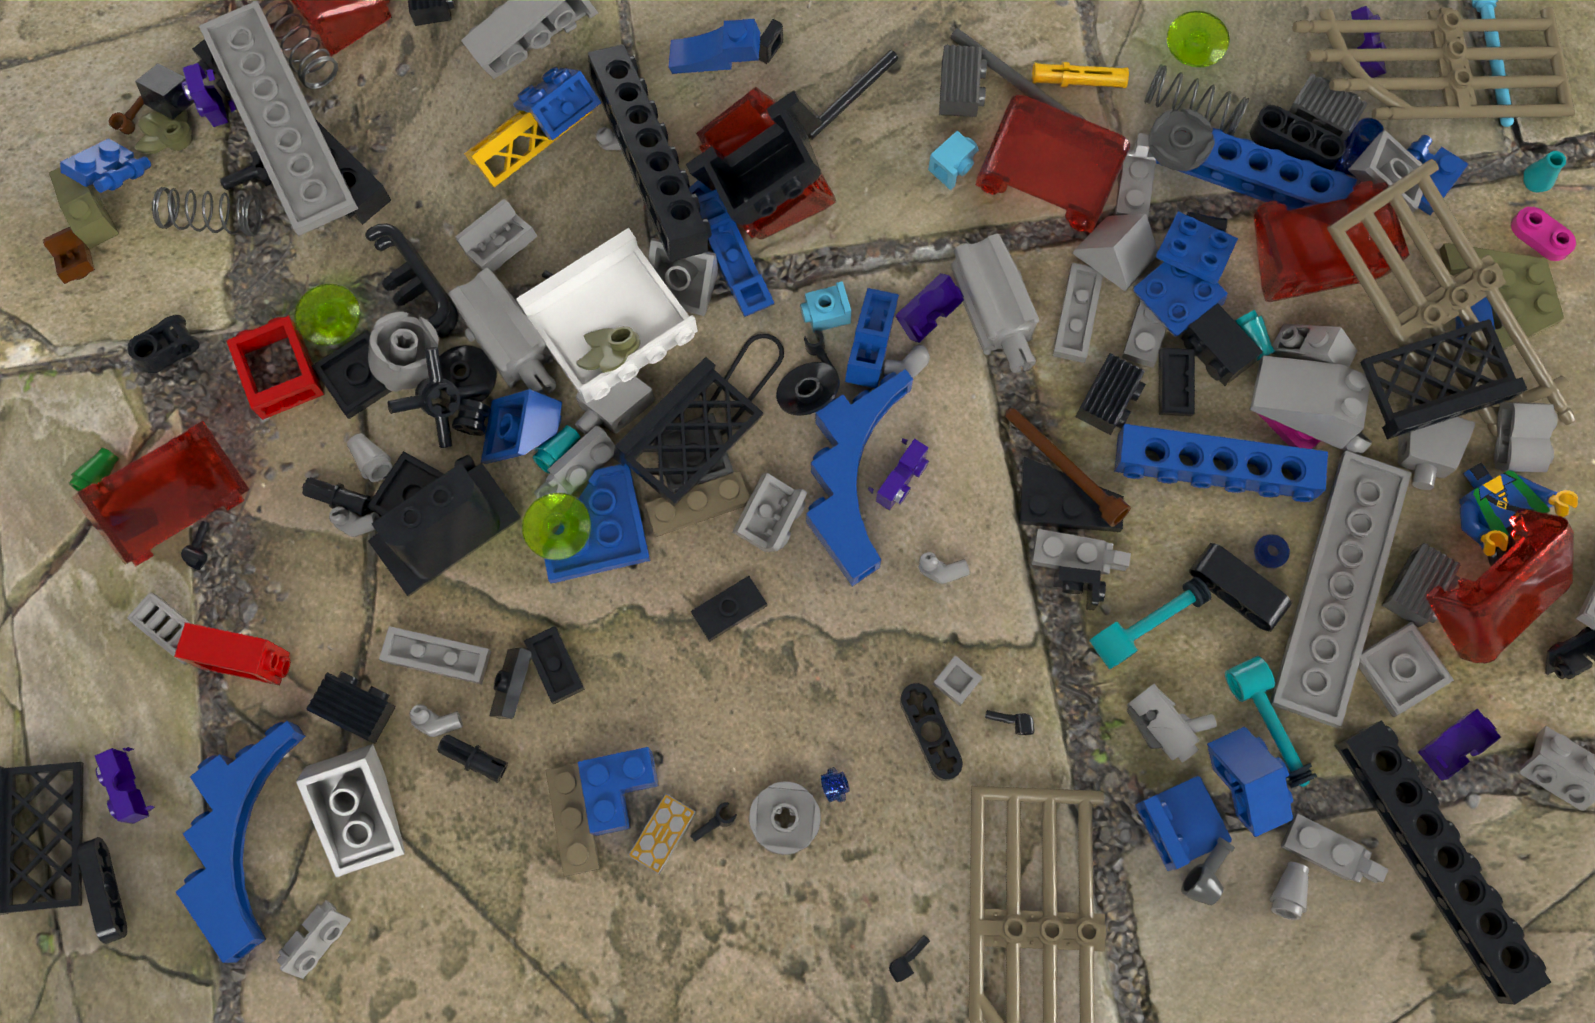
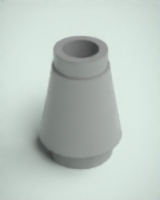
M356 434L348 440L347 447L350 449L363 478L369 479L371 482H378L387 477L393 468L391 457L366 438L364 434Z
M1296 862L1287 863V867L1270 898V902L1273 903L1272 912L1291 920H1300L1302 913L1307 912L1308 867Z

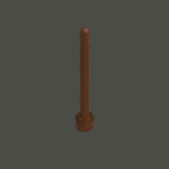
M1015 408L1006 410V418L1100 506L1101 517L1111 527H1114L1126 517L1131 507L1121 497L1108 496Z

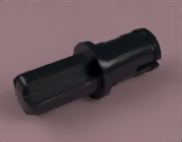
M312 477L307 478L305 483H303L302 494L305 497L327 503L331 509L340 506L361 516H365L369 511L367 505L371 501V496L346 489L341 483L333 485Z
M451 735L443 736L438 744V753L464 765V770L469 771L471 769L496 783L500 781L507 769L508 762L481 750L479 745L473 747Z

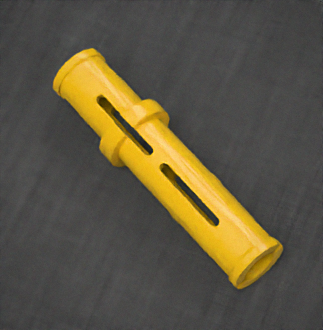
M1034 62L1032 69V83L1059 84L1063 88H1067L1068 85L1126 88L1129 79L1128 67L1070 65L1069 62H1062L1061 65Z

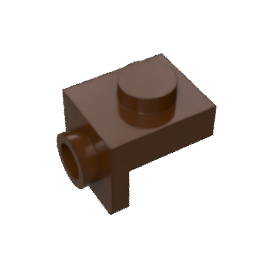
M71 227L43 239L44 246L54 257L57 275L64 284L73 280H80L95 270L90 249L73 233Z

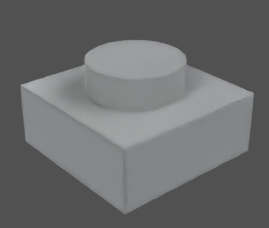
M954 656L933 682V685L961 706L983 677L957 656Z

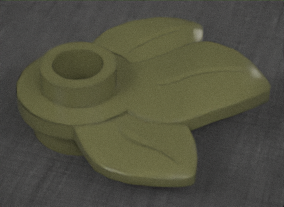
M184 110L174 120L159 112H150L139 119L138 125L145 135L136 143L134 148L138 152L156 154L166 147L174 151L187 148L193 139L191 135L192 130L187 124L188 113Z
M627 326L615 329L604 328L585 334V341L592 349L576 361L578 367L586 370L600 368L603 373L613 371L620 367L627 357L639 348L641 344L640 337L632 328Z

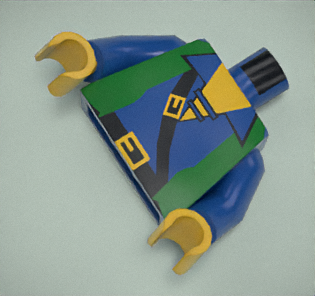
M1481 462L1463 473L1474 490L1459 499L1461 506V529L1480 545L1485 555L1492 556L1495 554L1496 546L1502 551H1506L1508 535L1551 511L1549 507L1554 506L1555 513L1560 517L1569 515L1568 505L1576 508L1578 497L1577 494L1570 490H1563L1557 493L1517 475L1512 470H1508L1493 479Z

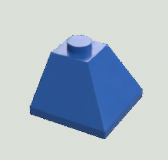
M531 389L492 400L481 463L489 464L523 456L557 434L561 424L562 402Z

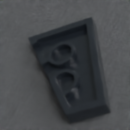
M1023 457L1019 524L1121 532L1123 520L1114 527H1111L1101 517L1100 506L1064 472ZM1100 487L1108 496L1114 495L1116 498L1121 497L1124 500V496Z

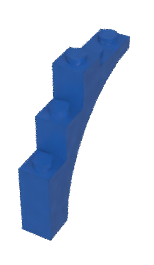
M906 369L898 374L895 372L888 374L880 381V386L871 392L868 390L862 391L852 400V404L849 403L844 395H841L815 414L816 425L833 448L825 447L813 456L811 473L829 498L821 497L808 507L806 523L852 587L878 570L881 565V558L868 538L859 511L856 488L858 467L864 447L875 426L888 410L912 389L913 378Z
M289 721L279 722L270 727L265 732L266 737L255 745L250 744L236 753L235 760L220 754L218 756H210L202 761L197 767L199 770L190 776L213 811H207L197 816L191 822L192 827L183 833L206 869L200 868L189 874L184 879L185 885L179 888L176 894L223 963L238 962L266 940L252 913L245 889L243 853L245 834L251 812L267 778L282 758L306 737L298 725Z

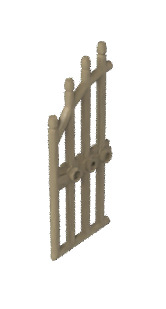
M1553 7L1541 10V18L1461 19L1459 10L1440 8L1439 10H1429L1427 12L1428 19L1335 20L1333 10L1325 9L1320 12L1321 20H1311L1310 22L1308 20H1300L1293 23L1292 29L1297 33H1326L1332 49H1325L1324 51L1322 49L1308 51L1306 55L1307 61L1339 62L1351 75L1352 78L1331 80L1329 83L1330 90L1365 91L1388 106L1373 109V119L1416 120L1575 116ZM1544 31L1547 46L1467 47L1463 32ZM1430 32L1434 48L1347 49L1341 33ZM1550 59L1553 75L1472 76L1468 60ZM1436 61L1439 77L1371 78L1358 62ZM1556 88L1559 104L1477 105L1474 89ZM1442 90L1445 106H1411L1390 91Z
M1433 159L1428 160L1327 228L1399 347L1421 341L1430 334L1434 337L1447 333L1443 325L1456 316H1459L1465 327L1478 323L1479 321L1470 307L1486 297L1540 385L1506 402L1532 403L1547 397L1550 404L1554 405V410L1558 412V417L1565 425L1575 421L1574 413L1571 408L1567 407L1568 404L1560 392L1570 386L1569 381L1564 376L1552 379L1498 289L1507 283L1502 276L1503 272L1499 265L1494 263L1490 254L1482 259L1479 258L1430 177L1431 174L1439 169L1436 161ZM1416 184L1420 187L1468 267L1453 278L1402 196L1404 192ZM1388 203L1391 204L1440 287L1426 296L1423 295L1374 214ZM1361 221L1413 304L1398 315H1396L1346 231ZM1483 331L1472 333L1471 337L1476 346L1484 351L1488 343ZM1446 342L1439 345V349L1444 357L1453 361L1458 351L1456 347ZM1415 352L1409 353L1407 360L1411 367L1422 371L1425 364L1423 357ZM1461 357L1458 364L1468 368L1463 358ZM1487 362L1497 380L1503 378L1498 366ZM1429 368L1427 374L1434 377L1433 373ZM1455 371V375L1463 388L1452 384L1449 385L1462 391L1467 390L1472 379ZM1423 381L1422 385L1430 398L1436 400L1440 389ZM1446 392L1445 395H1444V397H1445V396H1448V395H1451V394L1448 393V392ZM1500 404L1478 410L1483 421L1488 424L1487 427L1495 437H1498L1497 414L1492 407H1500Z
M971 786L970 1023H982L984 1020L987 1023H1005L984 994V946L1006 947V1023H1021V948L1043 949V1023H1058L1057 950H1079L1080 1023H1095L1094 951L1105 952L1106 925L1105 914L1093 913L1092 805H1104V791ZM985 801H1007L1006 910L984 909ZM1021 802L1042 803L1043 911L1021 910ZM1057 803L1078 804L1079 913L1057 912Z

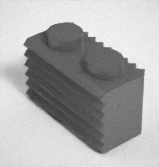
M948 44L944 46L939 115L976 117L978 106L984 107L986 87H980V79L986 78L987 59H981V47H962L961 45L956 47L955 45L949 46Z
M1311 74L1289 112L1338 135L1345 142L1366 108L1367 102L1362 101L1357 94L1352 92L1330 90V81L1328 79Z
M1421 544L1410 553L1382 606L1408 622L1413 621L1418 628L1428 622L1434 623L1444 609V605L1440 604L1445 593L1449 595L1460 580L1456 573L1461 564L1455 562L1452 558H1448L1447 555L1442 554L1440 551H1436L1435 548L1429 547L1428 544Z

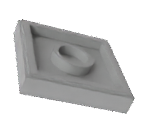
M1413 621L1364 650L1358 666L1393 717L1398 716L1454 681Z

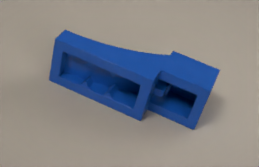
M755 19L724 21L722 27L694 37L671 40L668 66L671 73L732 70V62L758 61L761 33Z
M867 288L847 365L845 382L871 388L878 387L899 294Z

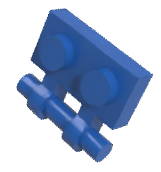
M1422 135L1418 141L1411 143L1407 151L1422 164L1430 159L1436 161L1439 169L1431 174L1430 177L1444 198L1468 166V163L1443 147L1435 155L1431 154L1428 147L1431 145L1432 139L1427 135ZM1423 194L1418 208L1431 215L1434 211Z
M109 138L60 161L62 174L85 187L94 183L95 189L100 193L120 188L124 181L128 179L134 180L143 176L144 171L151 167V162L147 157L143 156L135 159L134 152Z

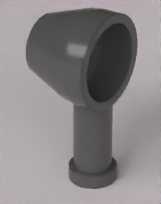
M1221 837L1218 838L1217 845L1205 862L1195 866L1182 884L1181 892L1194 901L1213 905L1220 899L1224 887L1216 877L1215 872L1230 851L1233 852L1235 847Z

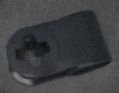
M172 315L164 318L157 325L143 333L134 336L128 343L127 351L145 372L158 373L178 360L196 352L200 343L196 337L190 335L185 327L186 320L184 317ZM153 350L149 356L144 357L148 351Z

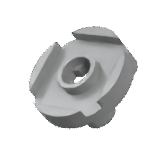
M783 781L768 786L753 800L750 808V828L757 842L775 854L791 855L807 848L817 836L820 828L821 814L816 800L808 790L794 782ZM783 808H788L790 815L796 816L795 823H789L786 829L781 828L779 821H775V815L781 814Z

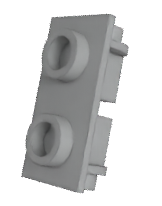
M327 900L322 905L317 904L313 912L302 924L309 932L306 937L301 932L296 931L285 946L279 950L280 956L277 962L281 965L280 970L304 979L308 972L317 965L318 960L330 945L340 937L351 919L337 912V908Z

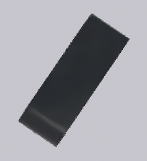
M1268 105L1262 108L1250 130V137L1257 145L1280 150L1286 155L1300 160L1312 161L1317 166L1331 171L1335 168L1346 149L1345 142L1338 135L1275 105Z
M1210 543L1189 569L1193 578H1200L1207 585L1210 592L1264 631L1271 632L1292 605L1290 598L1218 544Z

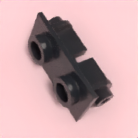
M1586 627L1578 635L1564 642L1555 643L1547 650L1545 673L1549 675L1555 672L1560 679H1572L1592 668L1593 663L1587 656L1595 661V630Z

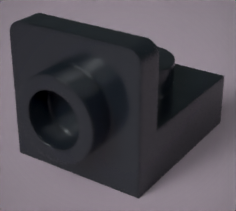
M1059 566L1054 573L1053 587H1061L1062 592L1082 594L1083 590H1087L1086 610H1094L1099 605V602H1103L1106 592L1105 581H1100V570Z

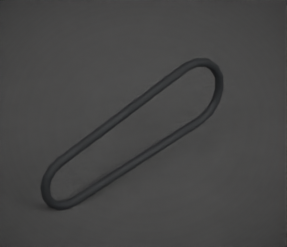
M770 334L752 336L744 344L724 377L728 381L753 341L767 338L776 343L779 348L778 360L748 397V400L751 402L780 366L784 358V348L781 342ZM719 386L710 401H716L722 391ZM740 408L731 419V422H736L745 409ZM721 430V436L726 434L727 430Z

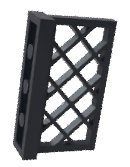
M1490 319L1377 354L1360 362L1386 423L1382 429L1387 440L1512 400L1528 390L1523 377L1516 379ZM1483 331L1488 343L1484 351L1468 344L1472 333ZM1446 342L1458 348L1453 361L1436 354L1440 343ZM1432 346L1431 351L1425 349ZM1464 351L1481 358L1476 371L1458 364ZM1415 352L1427 358L1422 371L1404 364L1409 353ZM1401 356L1399 361L1393 359V358H1396V357ZM1432 361L1449 368L1444 382L1427 374ZM1383 362L1395 368L1390 382L1378 377L1373 366L1374 364ZM1486 362L1498 366L1503 378L1494 381L1481 375ZM1401 371L1418 378L1412 392L1395 384ZM1455 371L1472 379L1467 390L1462 391L1449 385ZM1423 381L1440 389L1436 400L1430 401L1417 395ZM1477 382L1482 383V385L1476 386ZM1391 391L1409 399L1404 410L1393 413L1388 401ZM1446 392H1448V393L1451 394V395H1448V396H1445V397H1444V395H1445ZM1414 402L1420 404L1412 407Z
M707 357L615 445L613 458L622 466L625 464L629 466L673 506L715 466L764 414L716 372V365ZM715 383L724 391L725 401H706V390ZM701 396L702 401H696ZM687 408H702L703 423H684V411ZM707 408H725L726 422L708 423ZM730 408H744L752 416L746 422H731ZM679 417V423H673ZM732 429H738V430L732 435ZM665 430H680L681 445H662L661 434ZM685 430H703L704 445H686ZM708 430H727V442L724 445H709ZM657 439V445H651ZM643 452H657L658 468H644L636 459ZM662 452H681L682 468H663ZM686 452H705V464L702 467H687ZM710 452H716V453L710 458ZM682 474L683 486L675 494L672 493L664 485L663 475ZM687 474H694L689 480L687 479ZM653 475H659V480Z
M83 762L10 768L0 766V915L82 906V873L77 857V847L82 843ZM73 771V784L63 795L49 784L59 772ZM41 773H49L44 779L40 775H38ZM32 775L40 782L25 798L15 791L16 776ZM44 788H47L58 800L42 814L30 802ZM72 794L73 804L67 800ZM15 798L20 801V803L16 807ZM64 803L72 810V821L61 831L48 818ZM27 807L39 819L23 834L15 827V817ZM45 823L58 835L41 850L29 838ZM71 830H72V839L67 836V834H68ZM14 834L19 837V839L15 843ZM63 839L72 847V856L60 866L48 856V853ZM26 843L38 855L22 870L14 863V853ZM44 859L57 872L41 887L28 874ZM72 865L70 875L66 870ZM13 870L18 874V876L14 880ZM63 876L71 883V899L56 900L47 890ZM23 879L37 890L25 904L13 905V889ZM41 896H44L48 900L45 902H36Z

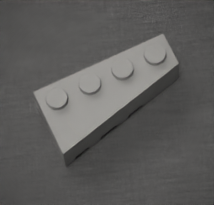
M508 0L503 5L494 9L492 14L481 24L473 27L461 41L479 65L495 79L527 59V52L532 48L543 49L551 44L550 38L563 29L566 33L577 27L575 21L585 15L590 19L597 15L598 11L589 0Z

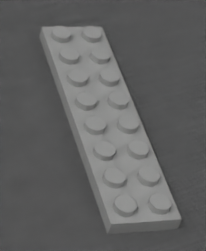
M256 0L199 25L296 234L300 236L357 210L358 207L259 2Z
M1346 450L1341 454L1271 696V705L1335 728L1342 727L1412 472Z

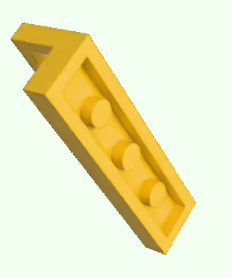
M519 111L465 152L464 155L472 165H476L491 186L496 187L592 113V111L554 140H549L546 136L536 135L537 121L531 113ZM531 127V133H530V134L524 133L526 130H528V129ZM518 136L530 137L528 151L523 155L512 154L513 140ZM536 139H542L538 144L535 145ZM505 146H507V148H506V153H504V152H499V151L502 150ZM494 155L505 156L504 170L494 177L485 162ZM511 157H512V158H518L516 161H514L512 164H510V163H511Z

